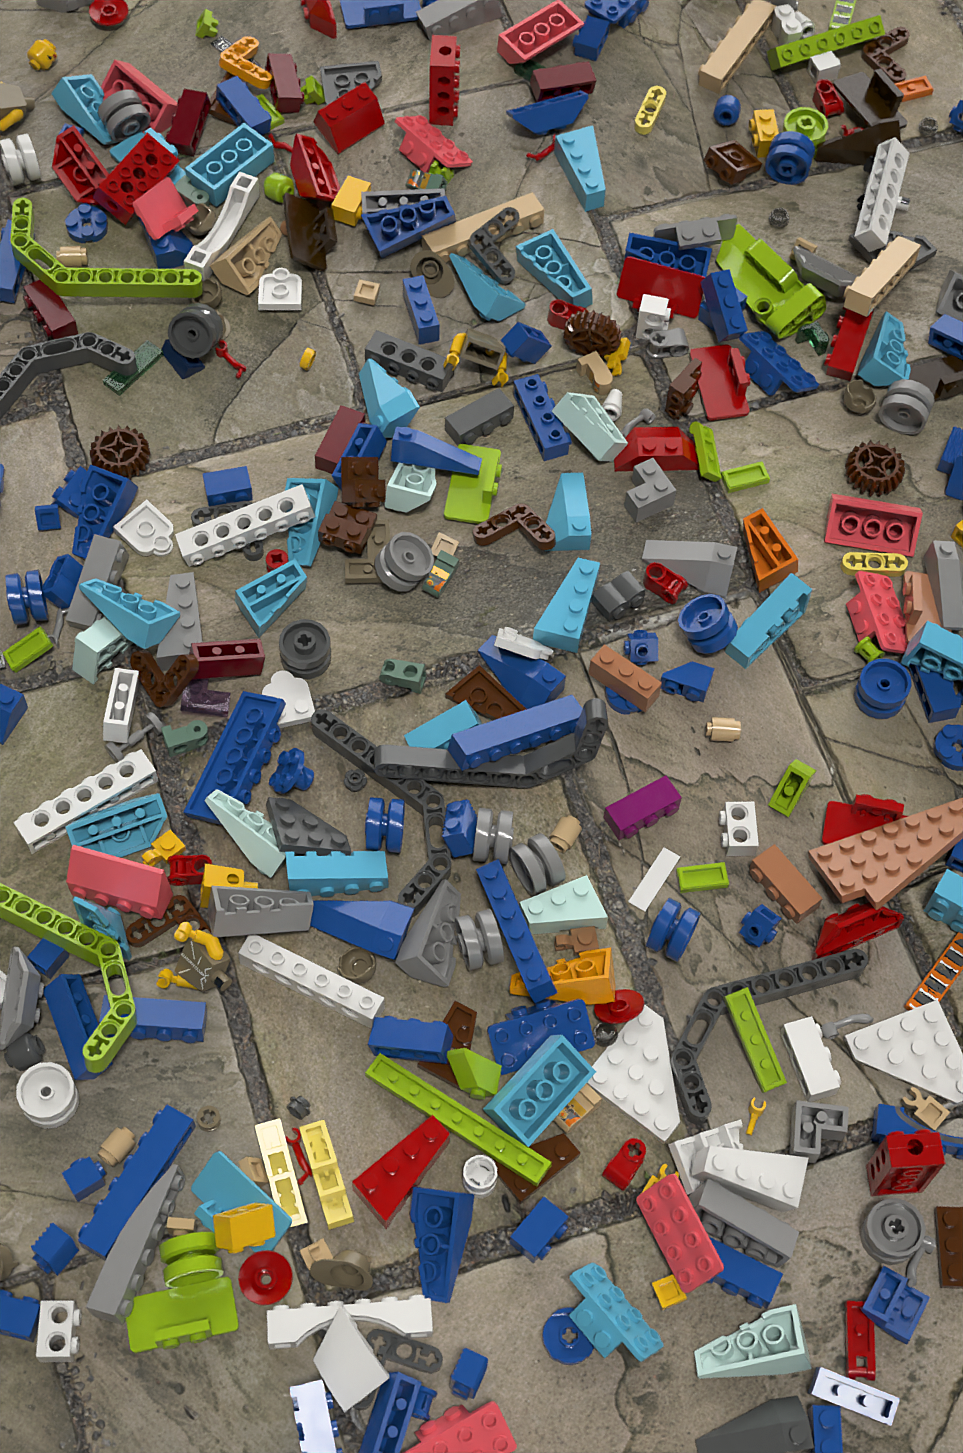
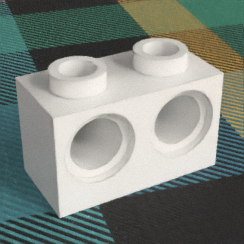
M643 294L635 338L649 340L652 332L668 330L669 322L666 321H669L671 308H667L669 299Z
M725 802L723 811L719 812V824L724 825V833H721V846L726 847V856H755L759 846L755 803ZM732 816H739L742 820H735ZM739 837L743 839L744 842H737L734 840V838Z
M41 1301L36 1357L40 1362H73L74 1354H78L79 1337H75L76 1326L81 1325V1309H78L74 1301ZM67 1312V1319L63 1323L58 1324L54 1322L55 1316L58 1313ZM59 1339L65 1340V1346L61 1351H52L55 1341Z

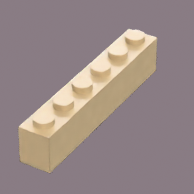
M753 0L751 4L748 3L742 16L739 15L733 28L730 27L724 40L721 39L719 41L716 51L710 53L705 65H701L698 71V76H700L698 85L717 94L721 93L771 25L775 5L764 0Z
M531 192L422 235V250L435 252L446 263L451 260L449 257L451 253L464 256L472 252L468 246V240L472 233L507 207L515 208L520 218L514 228L495 242H500L507 237L520 234L525 230L543 224L544 208L534 193ZM506 216L502 224L504 225L508 220H512L513 216ZM490 225L488 227L491 234H499L497 226ZM476 239V240L474 241V243H475L476 245H477V244H481V243H482V240H481V239H479V240Z
M897 236L893 242L890 241L886 249L881 250L878 258L873 259L868 268H864L861 276H857L853 284L847 286L843 295L846 298L843 307L867 317L916 263L921 245Z

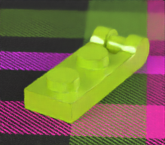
M697 421L691 423L689 431L694 435L699 472L701 476L717 482L722 477L713 430L707 426L703 427Z

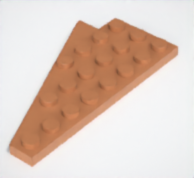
M963 798L809 850V859L842 903L865 895L875 910H877L963 839Z

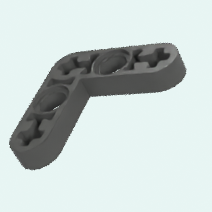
M513 207L503 209L473 232L468 240V246L495 280L502 285H508L515 277V269L495 246L494 242L518 223L520 216ZM512 215V216H513V219H512V220H508V221L505 222V224L503 225L502 222L504 221V219L506 218V216ZM490 225L497 226L499 234H491L488 227ZM481 239L482 243L476 245L474 241ZM493 253L497 257V262H489L486 255ZM499 263H502L501 267H498V269L496 270L495 268L499 265ZM502 271H503V272L508 271V272H509L508 277H507V276L502 277V276H501Z
M241 501L195 509L191 514L192 525L195 527L212 520L211 515H214L215 519L222 512L230 513L253 503ZM199 517H204V521L200 522ZM262 540L253 541L256 552H251L250 543L242 548L244 557L247 560L258 561L263 557Z
M381 1329L373 1330L366 1339L374 1352L372 1339L377 1340L379 1336L383 1337V1342L386 1346H380L377 1354L378 1357H382V1360H379L383 1367L386 1360L424 1373L433 1374L439 1371L442 1366V1353L434 1346ZM402 1344H407L412 1348V1355L407 1359H402L397 1355V1349ZM417 1348L422 1349L420 1352L421 1356L429 1357L430 1353L435 1354V1360L438 1363H432L431 1367H427L426 1360L418 1358V1364L413 1363L416 1358ZM377 1388L367 1395L369 1397L368 1400H362L361 1404L356 1403L352 1407L361 1411L369 1408L374 1400Z

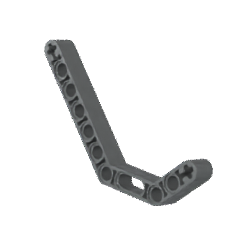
M92 332L25 346L19 350L0 373V420L39 373L92 362L122 377L129 378L138 372L135 354L131 349Z
M598 698L588 700L583 706L574 733L524 756L506 755L496 761L491 760L480 764L476 768L461 770L447 749L380 745L374 749V770L376 775L381 777L531 788L581 766L596 757L608 727L606 703Z
M325 709L317 710L311 717L313 734L398 798L405 800L406 804L423 815L428 861L398 895V903L415 908L412 916L415 917L429 902L443 879L448 880L451 876L450 850L445 841L444 846L441 848L433 847L430 842L429 828L432 825H439L442 830L444 828L446 813L443 795L424 780L402 778L393 780L390 777L376 775L372 764L374 763V749L377 746ZM340 735L345 736L344 739H337L336 737ZM356 749L364 750L361 753L354 752ZM413 789H416V790H418V791H420V792H419V793H416V794H412V793H410L409 791H410V790H413ZM436 803L438 804V806L432 808L429 807L428 804ZM437 865H443L446 867V869L437 870L434 867H436ZM426 882L429 883L431 886L428 888H422L419 885L421 883Z
M851 949L707 989L679 1040L670 1061L673 1080L687 1119L692 1124H703L708 1119L712 1109L711 1100L697 1059L719 1017L729 1013L723 999L724 996L748 987L755 1006L856 979L862 975L867 966L868 957L866 953L860 949ZM826 967L834 968L837 973L828 972ZM808 973L812 975L813 980L804 978L802 974ZM784 979L788 981L790 986L781 985L779 980ZM762 986L767 992H758L755 987ZM708 999H716L719 1005H711ZM700 1019L705 1020L709 1027L702 1041L699 1044H691L687 1040V1036L694 1023ZM683 1058L688 1062V1065L681 1066L676 1062V1059ZM693 1082L697 1088L690 1090L685 1087L684 1083ZM696 1104L699 1110H694Z

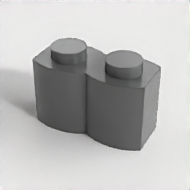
M626 571L610 583L596 590L592 594V603L608 621L617 620L626 613V609L636 608L642 604L645 597V589L629 571Z

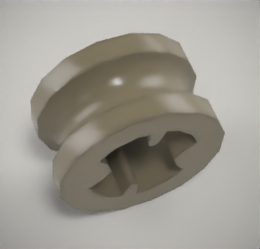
M204 1106L198 1111L197 1122L201 1130L212 1132L219 1127L221 1118L219 1111L215 1107ZM205 1114L215 1115L212 1124H208L207 1121L205 1124L202 1122L205 1120Z

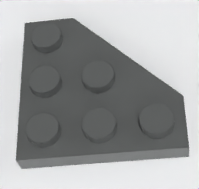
M379 61L320 66L326 106L363 82H366L371 90L382 82Z
M891 230L886 246L871 252L854 237L855 233L851 234L848 240L869 263L873 259H877L881 250H885L890 241L893 242L897 236L921 245L916 263L911 268L935 256L937 249L925 236H903V232Z
M268 797L266 807L279 852L305 854L306 852L316 851L318 856H327L331 851H340L346 856H350L351 848L345 834L291 799Z

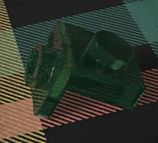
M818 321L804 324L798 329L796 336L797 344L809 341L818 356L826 354L830 340L827 332L823 331Z

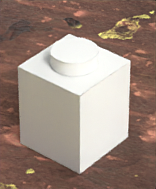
M829 51L810 57L807 72L816 85L821 79L829 81L837 79L841 64L833 52Z

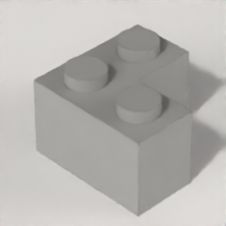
M654 458L634 466L632 483L635 485V488L626 492L624 507L635 523L673 506L676 489Z
M796 1100L791 1112L789 1155L808 1157V1162L815 1163L820 1155L821 1139L837 1141L844 1139L848 1132L849 1107Z

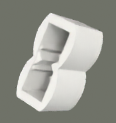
M789 4L776 6L774 9L771 30L778 38L779 46L800 40L802 25L795 18V12Z

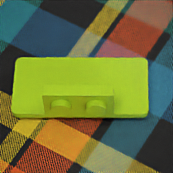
M459 444L457 448L482 458L479 475L452 471L444 517L449 520L480 524L489 519L493 496H497L499 483H496V478H500L502 472V464H499L501 451L499 449Z
M222 1277L135 1296L131 1314L126 1317L131 1351L133 1353H141L158 1348L173 1349L181 1343H200L206 1341L208 1337L237 1331L239 1323L231 1279L229 1277Z

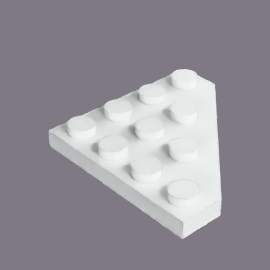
M938 1000L844 1036V1040L855 1062L862 1065L865 1064L892 1078L912 1084L913 1087L927 1093L940 1096L955 1105L963 1102V1053Z
M644 1005L643 1011L626 1023L594 1063L592 1068L596 1073L587 1084L600 1097L662 1144H665L679 1126L680 1118L664 1020L660 1015Z

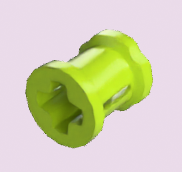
M869 636L861 640L854 648V652L856 654L860 653L868 663L876 659H882L885 655L883 650H879L871 642Z

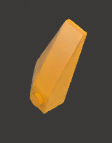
M611 948L587 950L578 953L579 958L565 961L562 958L556 960L557 964L547 968L558 993L545 999L566 1002L582 999L588 1005L615 1002L616 985ZM520 972L512 974L510 994L530 996Z

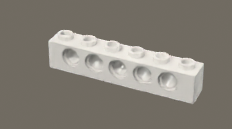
M895 137L878 144L854 236L869 252L880 249L887 244L909 157V152Z
M303 484L177 533L175 536L181 554L190 567L200 565L210 558L220 557L233 549L243 548L246 544L253 541L263 540L276 532L286 531L289 527L299 523H306L316 516Z
M142 749L137 752H131L123 760L106 766L102 772L95 776L85 778L76 787L64 790L55 799L43 802L34 811L22 814L13 822L17 833L30 853L33 854L68 834L65 826L86 815L120 804L158 782L156 770ZM127 773H132L130 777H123ZM106 785H111V788L107 790L102 789ZM90 797V800L81 802L83 798ZM62 810H69L66 814H59ZM41 822H48L45 826H38Z
M256 934L249 935L238 952L240 964L371 1029L375 1017H380L385 1009L384 997Z

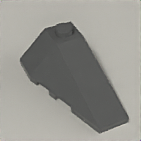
M798 1396L769 1400L695 1440L697 1453H809L814 1449L809 1420Z

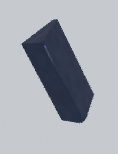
M169 339L165 340L161 353L181 379H186L205 368L199 358H189L181 355L174 349Z

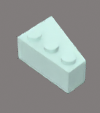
M567 392L552 410L599 461L612 462L628 445L626 439L593 395Z
M106 616L101 620H96L91 627L84 632L81 631L75 638L72 670L94 684L98 680L97 674L104 667L109 669L113 665V662H111L113 657L118 652L123 654L133 642L128 640Z
M587 875L519 902L520 909L531 934L556 933L560 930L590 926L606 929L608 916Z

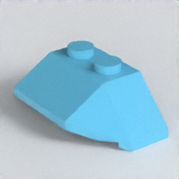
M160 793L134 798L86 815L65 826L72 846L76 845L112 856L123 857L151 847V843L155 841L167 818V813Z

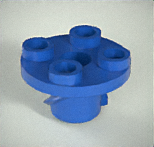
M293 748L288 752L282 751L277 760L279 765L275 773L271 775L269 785L280 794L288 792L293 786L300 790L308 789L314 780V772L304 766V752L298 748Z

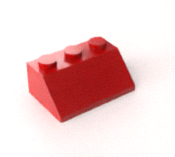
M363 82L320 109L313 123L335 152L340 154L384 126L385 121L376 95L366 82Z

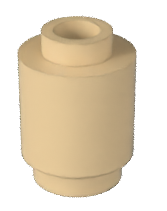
M62 246L60 251H56L57 260L66 268L88 265L87 248H81V246Z
M711 717V721L706 722V736H710V741L733 742L734 739H740V721H735L734 718Z
M569 815L560 818L550 835V842L555 850L565 853L567 849H571L582 830L578 819Z
M116 1127L101 1144V1150L97 1155L109 1166L114 1167L116 1163L120 1164L136 1145L133 1140L136 1136L126 1127L122 1129Z

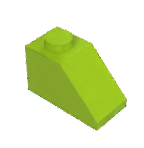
M795 759L788 766L768 806L789 817L807 790L817 770Z
M467 1048L447 1051V1058L461 1090L470 1093L471 1098L484 1100L485 1097L497 1094L501 1065Z

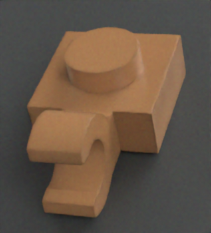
M595 926L570 929V936L565 934L555 936V951L573 949V954L579 955L578 953L587 950L599 949Z

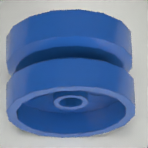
M785 131L777 134L772 139L766 159L765 168L767 174L775 181L787 185L803 182L809 175L815 152L813 142L799 132Z
M39 569L26 572L25 587L18 573L6 575V595L14 624L28 623V608H30L32 617L36 622L48 620L46 597L41 593L43 582Z
M706 594L692 599L681 610L678 618L679 626L687 636L692 648L700 653H714L723 649L732 642L737 634V622L732 613L729 612L724 599L719 595Z
M891 659L871 661L861 672L854 691L855 702L859 709L868 716L876 719L893 717L902 710L912 686L911 676L904 666Z
M370 797L365 821L366 850L379 851L382 848L383 836H385L388 852L401 853L405 800L392 799L389 802L388 814H386L383 798Z
M668 898L653 923L646 947L658 952L663 949L668 940L666 957L678 962L695 931L701 912L688 908L679 920L678 917L682 908L681 903Z

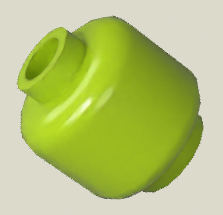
M273 173L265 179L263 186L268 198L283 203V195L285 193L294 195V182L291 178L280 173Z

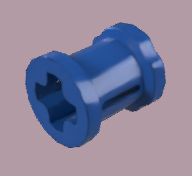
M420 1386L411 1417L429 1421L430 1415L428 1413L433 1398L437 1397V1392Z

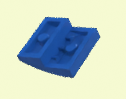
M883 1266L861 1311L884 1331L907 1345L930 1297L913 1287H908L906 1284L908 1279Z

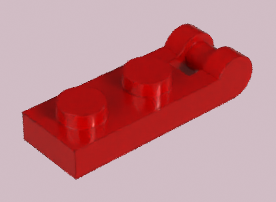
M846 1301V1377L852 1380L860 1377L865 1378L866 1381H875L874 1322L861 1311L865 1304L864 1301ZM856 1358L865 1359V1367L857 1366Z

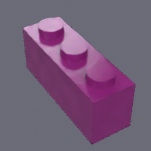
M667 775L605 807L603 818L618 840L624 837L631 838L638 833L639 829L655 825L665 815L671 816L679 810L682 797Z

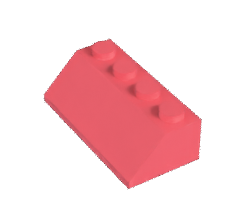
M556 0L499 34L497 52L509 64L524 63L582 28L584 22L561 0Z
M114 59L101 85L105 95L103 100L118 91L133 90L138 94L142 105L147 109L151 117L150 124L146 130L151 127L156 133L161 134L171 127L172 116L174 113L176 114L178 108L177 102L130 63Z
M831 494L824 542L914 557L923 513L921 508Z
M73 845L71 848L66 883L74 897L94 900L102 906H107V904L115 906L123 912H136L148 919H162L173 896L163 869Z

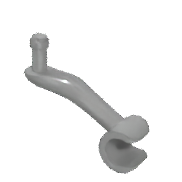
M645 408L640 412L639 416L628 422L620 432L625 438L639 422L644 420L647 424H650L656 419V416L652 411Z
M69 608L58 609L53 634L48 635L50 641L56 644L57 649L60 646L58 638L63 627V614L68 613Z
M854 1014L834 1023L828 1022L823 1024L821 1031L825 1038L834 1039L839 1036L837 1029L852 1023H872L874 1019L869 1014Z
M925 1235L922 1244L908 1265L906 1275L908 1287H913L917 1282L916 1270L924 1252L926 1251L931 1254L936 1247V1240L928 1235Z

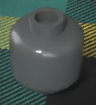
M25 1033L6 1047L7 1052L4 1054V1057L10 1067L14 1066L19 1071H25L42 1061L45 1048L37 1035L33 1036L30 1033Z

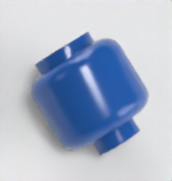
M732 95L720 97L714 108L715 120L723 126H730L737 122L741 112L739 100Z

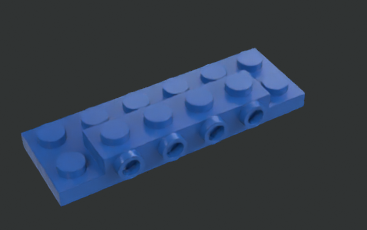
M246 691L242 692L183 812L187 817L222 825L205 802V799L216 789L243 804L250 802L252 786L260 781V770L264 763L269 762L271 758L270 749L273 743L279 741L281 736L277 722L286 705L283 699Z

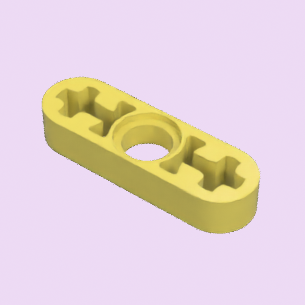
M653 86L649 89L635 118L634 129L637 133L648 134L652 131L665 103L666 91L664 88ZM653 108L655 112H647L645 109Z
M849 552L842 559L841 570L845 574L855 576L858 571H865L888 577H899L905 573L908 561L905 556L896 553ZM849 561H852V562H853V565H855V566L852 567L851 564L848 563V562H849ZM877 561L880 567L872 568L868 562ZM896 562L900 568H896V565L893 563Z

